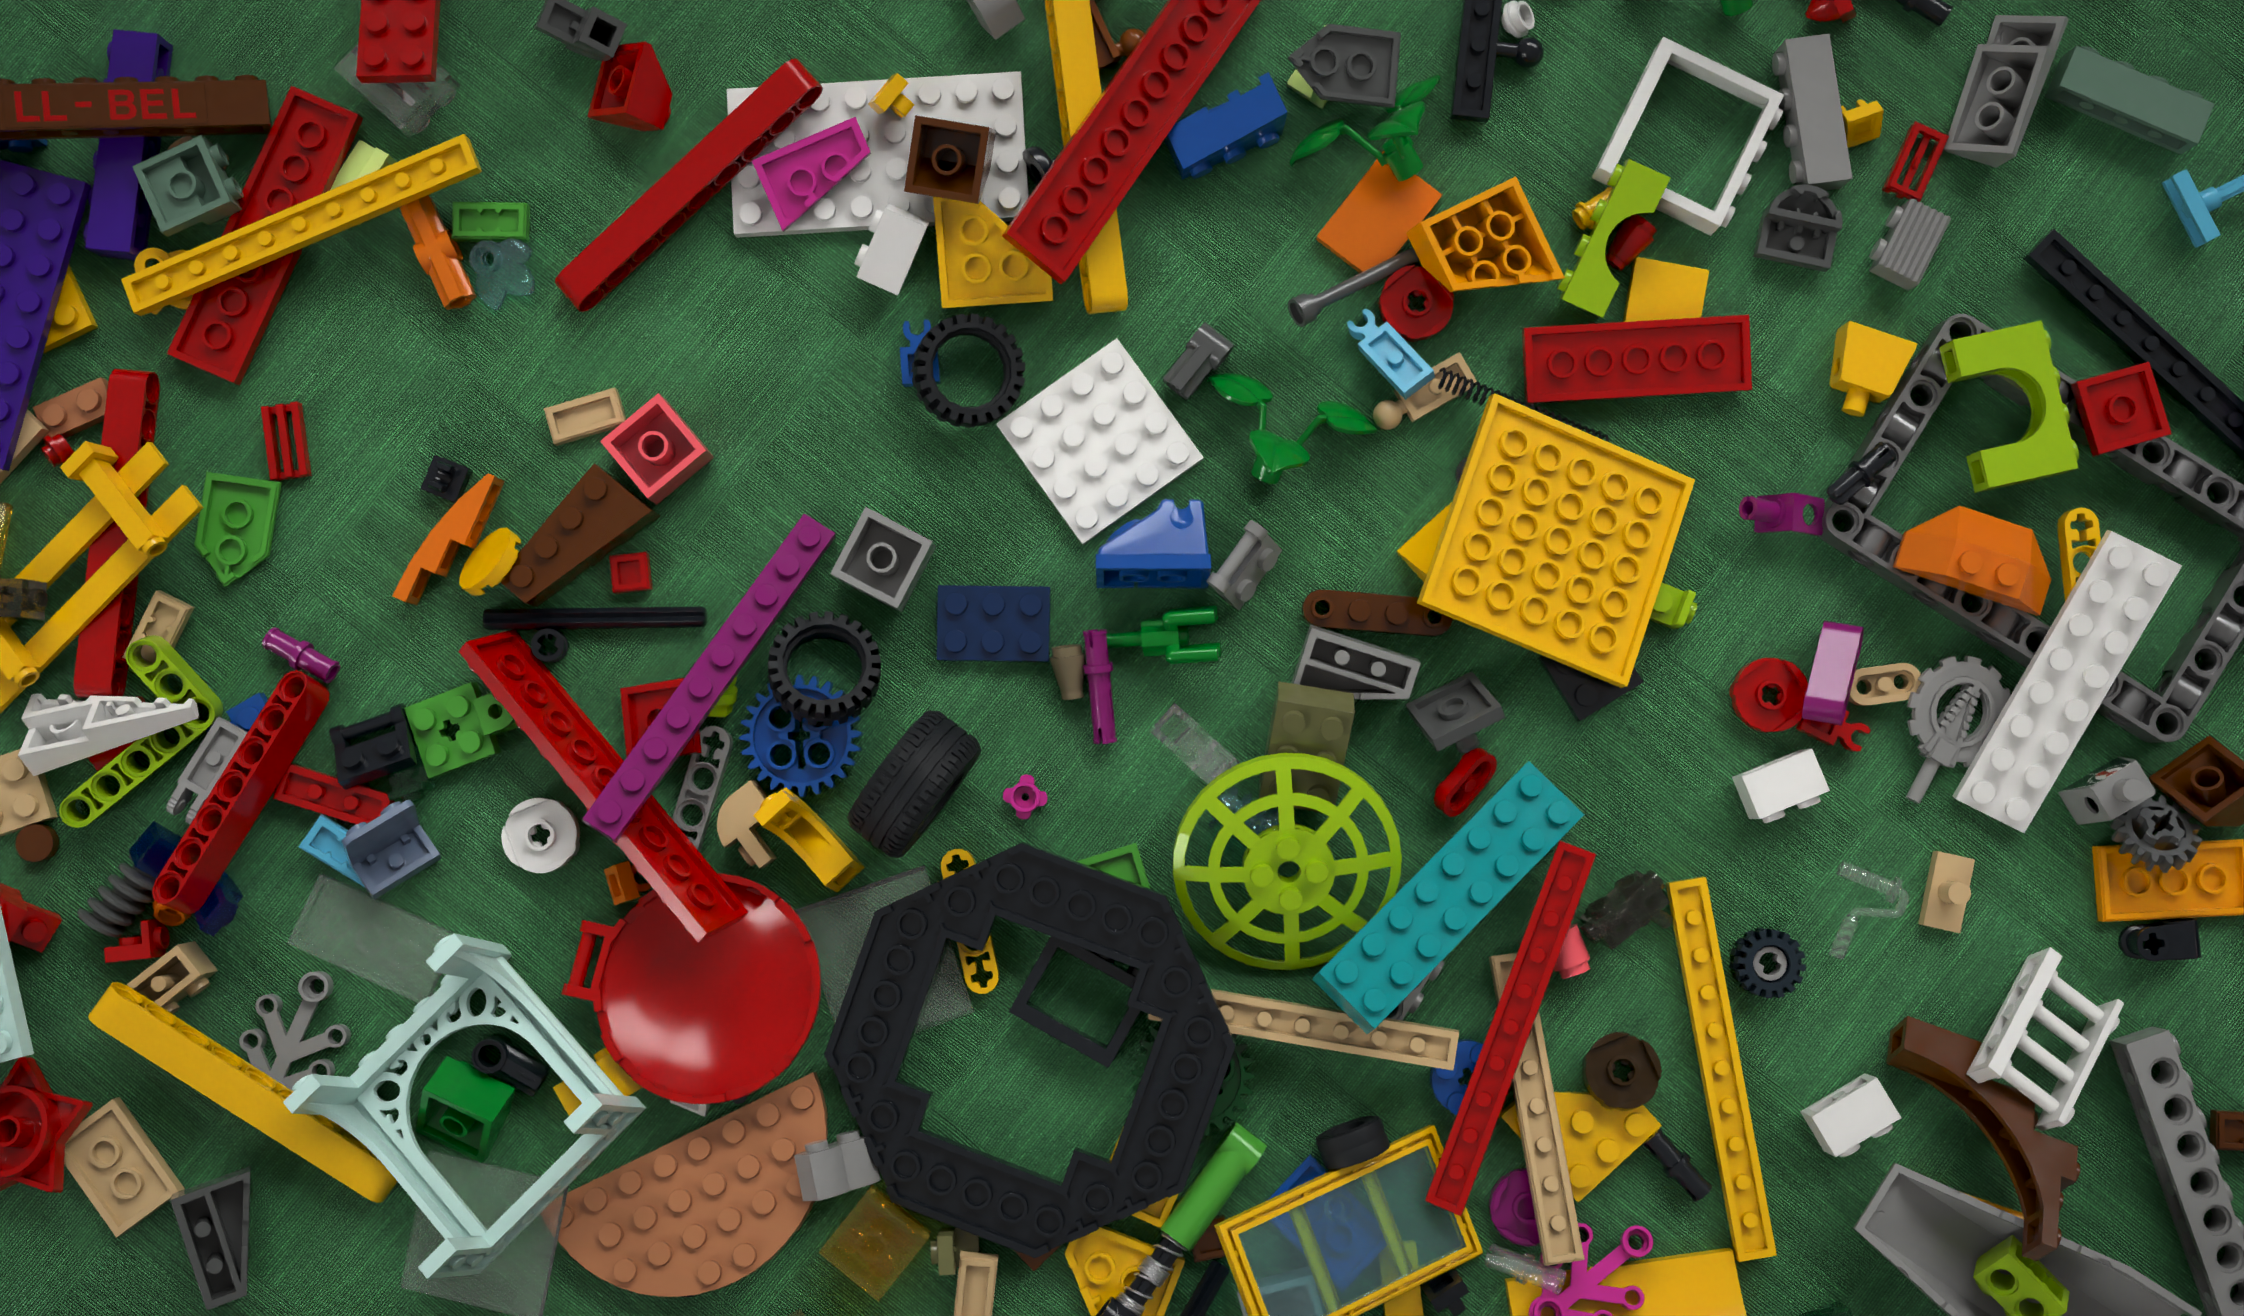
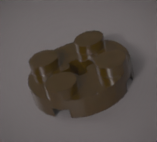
M1624 1032L1607 1034L1597 1040L1585 1054L1582 1061L1583 1080L1587 1090L1601 1106L1610 1110L1628 1111L1644 1105L1654 1096L1658 1082L1661 1079L1660 1060L1652 1046L1643 1039L1639 1040L1635 1036H1630ZM1619 1061L1622 1066L1628 1065L1631 1068V1072L1627 1074V1082H1622L1620 1078L1614 1077L1612 1073L1615 1070L1614 1062Z

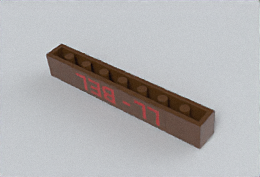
M204 75L195 77V81H179L176 77L160 76L154 79L155 82H138V79L134 77H118L114 79V82H98L94 78L81 77L73 79V83H56L54 79L37 78L31 80V84H15L13 80L0 79V140L269 134L271 118L266 80H258V77L254 75H239L234 78L235 80H219L218 77Z

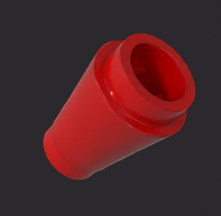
M1637 214L1632 215L1629 219H1624L1605 256L1606 262L1615 269L1622 271L1625 266L1654 242L1652 237L1657 232L1656 228Z

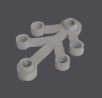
M324 971L309 972L300 979L298 991L303 999L288 1032H286L280 1016L283 1007L282 999L276 994H266L257 999L255 1004L256 1012L263 1017L277 1055L272 1068L263 1051L267 1043V1036L264 1031L258 1028L250 1029L243 1032L239 1039L240 1047L247 1052L251 1065L290 1090L301 1078L317 1074V1066L319 1064H323L326 1067V1075L334 1076L335 1074L333 1062L329 1059H320L311 1063L309 1069L286 1077L293 1061L328 1047L338 1048L344 1046L351 1038V1031L346 1025L336 1024L328 1027L325 1033L302 1041L319 1002L327 999L333 992L334 983L328 973ZM317 979L322 980L324 983V989L321 993L314 989V982ZM266 999H270L274 1003L272 1012H268L264 1008ZM335 1029L340 1030L343 1035L339 1043L334 1041L332 1037ZM250 1034H254L258 1038L256 1047H252L248 1042Z

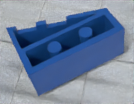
M1269 72L1258 77L1261 85L1241 95L1239 90L1236 89L1227 94L1228 102L1210 110L1204 107L1175 123L1164 141L1182 180L1189 176H1192L1193 179L1203 177L1213 170L1212 166L1223 161L1226 164L1234 163L1246 155L1245 151L1258 145L1260 149H1264L1280 140L1279 136L1283 134L1288 112Z

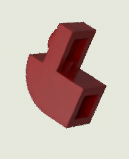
M0 883V905L8 941L42 953L62 922L61 916L24 901L20 890Z

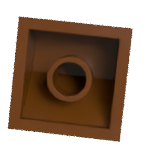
M915 115L904 192L979 204L991 168L996 131L985 126Z

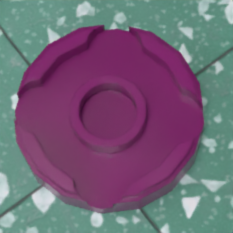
M1527 1168L1512 1170L1499 1178L1491 1190L1488 1204L1490 1217L1499 1233L1512 1243L1527 1247L1535 1246L1540 1243Z

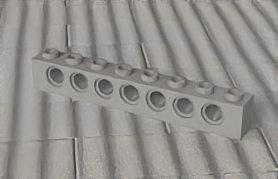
M2149 1027L2110 1040L2206 1315L2244 1316V1226L2240 1219L2235 1216L2231 1201H2233L2232 1191L2221 1177L2217 1166L2220 1164L2219 1155L2215 1147L2209 1143L2204 1129L2207 1127L2206 1118L2201 1109L2196 1106L2191 1093L2194 1090L2192 1079L2183 1070L2178 1056L2181 1053L2180 1045L2169 1030L2157 1027ZM2158 1062L2160 1073L2153 1079L2151 1069ZM2169 1099H2171L2173 1102V1109L2171 1113L2166 1116L2164 1112L2165 1103ZM2185 1136L2186 1145L2179 1152L2177 1148L2178 1140ZM2197 1172L2199 1176L2198 1184L2191 1188V1177ZM2211 1209V1220L2205 1225L2203 1221L2204 1215ZM2224 1246V1257L2217 1261V1252ZM2237 1283L2238 1291L2233 1298H2230V1290Z

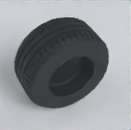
M928 710L902 736L859 794L848 813L847 819L850 827L858 834H862L861 836L868 842L871 841V844L876 848L882 849V852L889 857H903L941 812L975 764L981 753L978 740L970 734L967 735V731L957 727V724L951 719L947 720V717L940 711Z

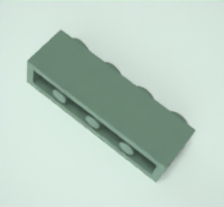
M2077 45L2061 57L2045 95L2050 100L2180 155L2198 145L2215 105L2203 99V96L2198 92L2181 90L2169 85V82L2162 77L2148 76L2134 70V67L2127 62L2110 60L2101 56L2094 48Z

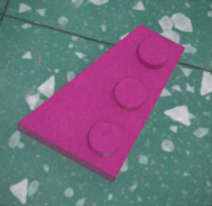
M853 117L754 159L752 162L784 232L865 160L871 152L856 117Z

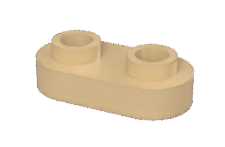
M1909 663L1856 669L1849 701L1857 706H1868L1908 700L1910 693H1916L1921 684L1918 680L1921 673L1915 666ZM1897 675L1904 682L1901 689L1896 688L1894 685V678ZM1859 681H1863L1867 686L1864 694H1860L1857 690V683Z

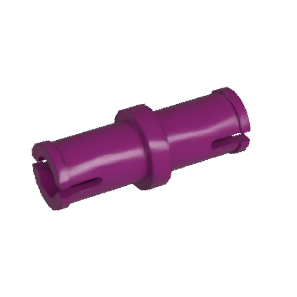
M277 627L271 628L262 641L264 649L289 661L290 667L296 670L303 669L320 678L325 683L332 682L340 670V662L332 660L314 650V646L310 642L304 640L300 642L280 631Z

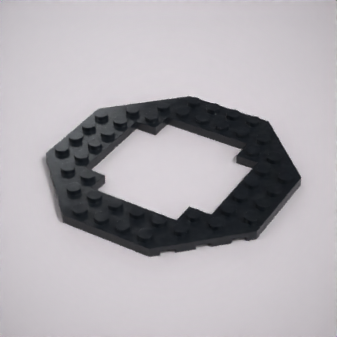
M1022 842L875 911L824 1056L830 1069L833 1068L841 1085V1093L852 1117L856 1118L865 1137L864 1143L875 1167L879 1168L892 1203L1037 1258L1055 1247L1077 1240L1097 1231L1106 1224L1118 1219L1121 1220L1148 1208L1149 1205L1183 1192L1236 1047V1042L1167 895ZM996 916L1138 968L1139 972L1127 1006L1163 1019L1112 1160L1076 1147L1063 1182L922 1129L921 1125L933 1092L898 1079L947 940L951 939L983 951Z

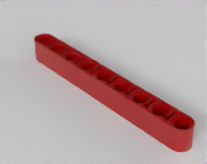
M791 59L784 63L557 275L555 284L579 312L588 311L596 306L820 97L823 90L822 85L798 59Z
M114 369L109 376L101 445L111 447L119 457L112 465L117 473L147 442L154 444L160 394V382L155 372ZM149 486L137 497L145 509L147 507ZM115 521L89 546L85 583L128 540ZM139 574L79 634L73 684L74 693L78 698L88 699L90 695H124L128 663L123 658V655L132 638Z

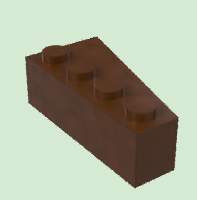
M594 463L521 549L514 565L500 583L524 603L538 607L575 580L576 576L584 570L596 565L604 559L606 554L621 543H626L635 536L636 532L647 524H652L661 516L607 471Z

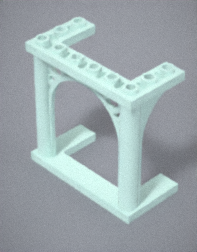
M456 933L441 939L435 945L434 953L426 960V963L434 972L446 974L440 983L441 987L432 996L421 1000L414 1007V1014L404 1024H399L390 1030L386 1035L387 1041L376 1051H372L364 1056L358 1064L359 1068L350 1077L319 1074L307 1075L295 1083L292 1087L293 1092L283 1101L292 1114L322 1115L357 1138L382 1162L440 1232L445 1240L418 1266V1269L427 1279L480 1274L646 1109L637 1097L623 1095L507 962L512 954L503 944ZM480 988L485 993L486 1005L479 1016H474L470 1010V998ZM497 1006L506 1011L500 1017H496L494 1014ZM458 1009H460L461 1017L457 1021L452 1022L450 1017L455 1015ZM476 1025L502 1026L521 1035L539 1052L582 1102L564 1123L573 1134L583 1135L488 1230L425 1156L416 1141L410 1121V1096L413 1082L427 1055L435 1046L451 1034ZM431 1037V1042L425 1045L424 1042ZM405 1061L407 1062V1070L402 1075L394 1073L404 1065ZM385 1081H393L400 1087L398 1097L392 1101H384L377 1094V1089ZM397 1109L399 1116L396 1122H394L392 1114L386 1116L383 1111Z

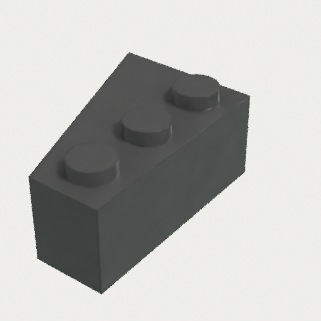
M251 1166L173 1193L170 1200L206 1310L247 1296Z

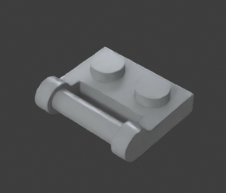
M1249 520L1244 527L1245 534L1218 572H1212L1206 580L1229 605L1237 610H1240L1244 603L1252 598L1256 591V586L1266 572L1275 566L1278 556L1282 551L1268 535V531L1253 520Z

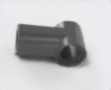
M1204 322L1187 343L1186 351L1164 376L1163 382L1177 395L1188 400L1212 370L1215 371L1224 362L1235 345L1208 323Z

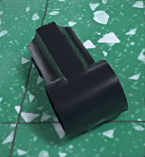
M493 1034L483 1039L474 1047L471 1054L474 1067L480 1072L491 1073L531 1097L536 1095L551 1070V1066L516 1047L509 1038L501 1034ZM487 1045H494L499 1048L501 1052L500 1062L494 1063L487 1059L485 1055Z

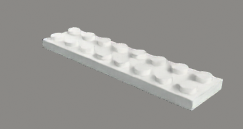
M2107 530L1952 795L1956 800L2025 833L2182 565L2113 531Z

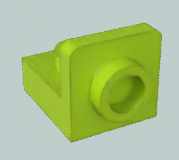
M1661 583L1649 620L1674 630L1683 627L1685 623L1689 624L1697 609V603L1693 602L1696 592L1692 590L1683 591Z

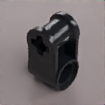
M2196 918L2167 919L2156 923L2130 925L2123 929L2119 936L2118 944L2120 950L2130 958L2162 961L2188 960L2202 957Z

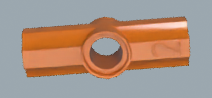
M427 195L401 206L402 216L415 241L413 245L415 255L425 273L430 275L444 308L450 310L462 308L470 304L477 296L461 263L463 255L457 242L452 239L451 232L446 230L433 199Z

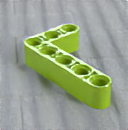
M150 635L131 643L125 654L126 662L158 698H167L170 703L184 704L187 699H194L196 703L199 702L207 706L210 714L209 719L201 720L198 718L172 727L179 733L180 740L178 744L167 741L164 731L136 740L62 801L59 814L62 821L70 827H84L102 816L213 725L218 717H222L224 709L220 698L177 651L160 636ZM143 645L151 646L155 650L156 661L154 663L145 661L141 656ZM169 674H175L183 681L181 692L173 691L169 687L167 682ZM136 751L147 754L150 759L149 768L141 767L136 763L134 757ZM106 775L114 776L119 781V792L111 791L107 788L105 784ZM77 799L83 800L89 805V816L82 815L77 811L75 806Z

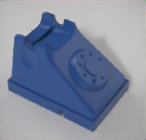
M1174 499L1161 500L1154 512L1142 520L1134 519L1117 529L1107 539L1106 543L1099 548L1098 554H1096L1097 588H1134V582H1138V588H1208L1209 584L1206 580L1211 572V554L1208 553L1204 503L1200 499H1189V505L1185 509H1179L1175 506Z

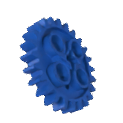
M797 675L795 685H793L801 694L817 700L836 699L845 695L843 690L832 695L833 683L829 681L820 689L819 678L813 676L809 684L806 685L803 675ZM770 683L767 684L770 695L766 697L756 693L755 696L760 703L759 707H746L754 715L752 720H741L742 725L750 728L749 733L739 736L740 740L750 742V747L741 752L742 755H753L754 760L747 766L748 769L752 770L759 767L762 769L758 775V781L762 782L771 777V790H776L781 784H784V788L787 787L792 792L794 787H797L800 797H806L808 786H811L816 795L821 794V783L823 782L828 787L835 788L833 776L836 774L846 779L848 776L842 768L844 764L856 766L857 764L849 757L850 752L862 751L861 747L853 744V739L863 736V732L853 730L852 725L861 721V717L853 718L848 716V722L839 724L838 720H834L832 726L823 725L821 727L810 725L807 719L803 718V730L810 732V739L803 741L806 766L801 770L799 768L800 741L793 740V733L800 731V722L793 717V713L790 711L791 721L786 727L778 728L773 720L774 714L782 707L781 703H777ZM824 743L830 750V757L826 763L818 765L812 759V750L816 745ZM781 745L789 746L792 751V759L785 766L777 764L774 758L776 749Z

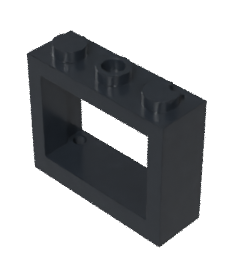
M1051 936L1009 1012L1109 1068L1140 1010L1128 1007L1108 1045H1105L1028 1000L1058 947L1132 989L1139 969L1129 966L1128 970L1114 963V959Z

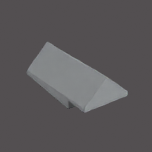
M1995 16L1987 43L1978 44L1951 124L1948 134L1949 138L1944 147L1946 152L1995 168L2016 157L2069 19L2066 16Z

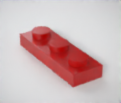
M291 763L278 783L273 799L358 824L361 822L369 823L381 816L382 810L394 803L397 796L364 785H357L345 790L338 783V777Z

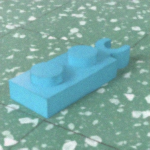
M1366 308L1362 310L1363 318L1367 322L1365 326L1358 327L1351 320L1347 322L1350 335L1357 340H1362L1358 343L1359 351L1405 400L1435 378L1434 370L1387 321L1379 328L1377 327L1375 316L1370 310Z

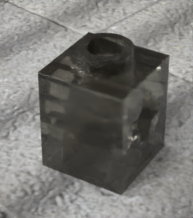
M0 579V619L45 620V608L48 603L47 583L27 579Z

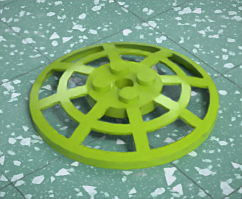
M1277 753L1259 756L1239 763L1218 775L1200 791L1188 807L1178 827L1173 846L1172 870L1176 894L1184 914L1194 929L1211 946L1228 957L1247 965L1270 970H1295L1314 967L1330 961L1351 939L1332 950L1301 959L1300 942L1321 937L1336 929L1340 924H1344L1358 933L1368 923L1353 911L1358 906L1365 892L1369 871L1391 867L1385 897L1375 915L1396 895L1401 876L1402 854L1399 835L1392 815L1380 795L1365 779L1346 766L1327 758L1305 753ZM1291 769L1325 774L1345 783L1351 789L1338 806L1317 796L1293 793ZM1275 771L1277 794L1256 799L1240 808L1236 813H1233L1217 798L1225 790L1246 778L1263 772ZM1363 798L1372 806L1382 822L1389 841L1390 851L1368 855L1362 834L1349 817ZM1294 806L1311 808L1329 817L1317 831H1314L1304 825L1295 824ZM1278 807L1279 824L1263 830L1258 835L1244 823L1262 811ZM1207 809L1223 825L1212 844L1208 867L1185 865V854L1190 836L1198 819ZM1340 827L1345 830L1356 851L1355 858L1334 860L1327 842ZM1234 835L1247 846L1242 860V867H1220L1226 844L1230 837ZM1291 861L1299 865L1298 872L1291 877H1284L1278 873V868L1284 862ZM1357 873L1353 891L1344 905L1328 894L1333 886L1335 876ZM1186 881L1209 882L1216 905L1228 919L1227 922L1213 933L1204 925L1194 910L1187 892ZM1244 882L1247 892L1252 899L1236 912L1226 899L1221 883ZM1318 905L1333 916L1317 927L1299 932V913L1306 912ZM1263 909L1276 914H1282L1284 933L1264 930L1249 922ZM1241 930L1247 935L1262 941L1284 944V960H1269L1250 956L1231 948L1225 943Z

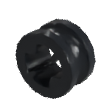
M549 628L539 630L531 640L532 653L537 659L544 662L555 663L561 661L568 652V640L558 630ZM552 636H555L557 639L554 645L558 649L555 653L547 652L546 656L543 653L546 647L542 641L545 638L552 640Z

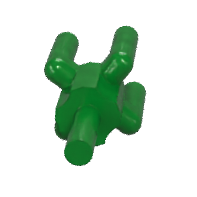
M1218 606L1174 608L1168 610L1162 618L1141 620V631L1107 634L1108 649L1142 646L1144 657L1165 656L1169 664L1219 661V657H1222L1221 643L1189 645L1188 625L1216 623V620H1219Z

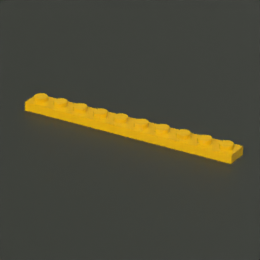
M462 134L124 277L121 280L133 313L143 316L479 174L482 170L470 139L465 134Z
M1702 876L1667 882L1665 884L1735 1259L1738 1262L1777 1256L1707 879Z

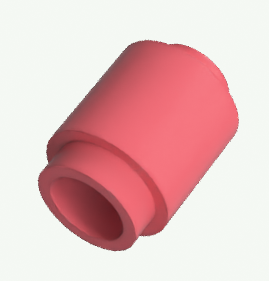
M1577 924L1570 926L1554 971H1559L1561 979L1577 976L1590 969L1588 964L1590 956Z

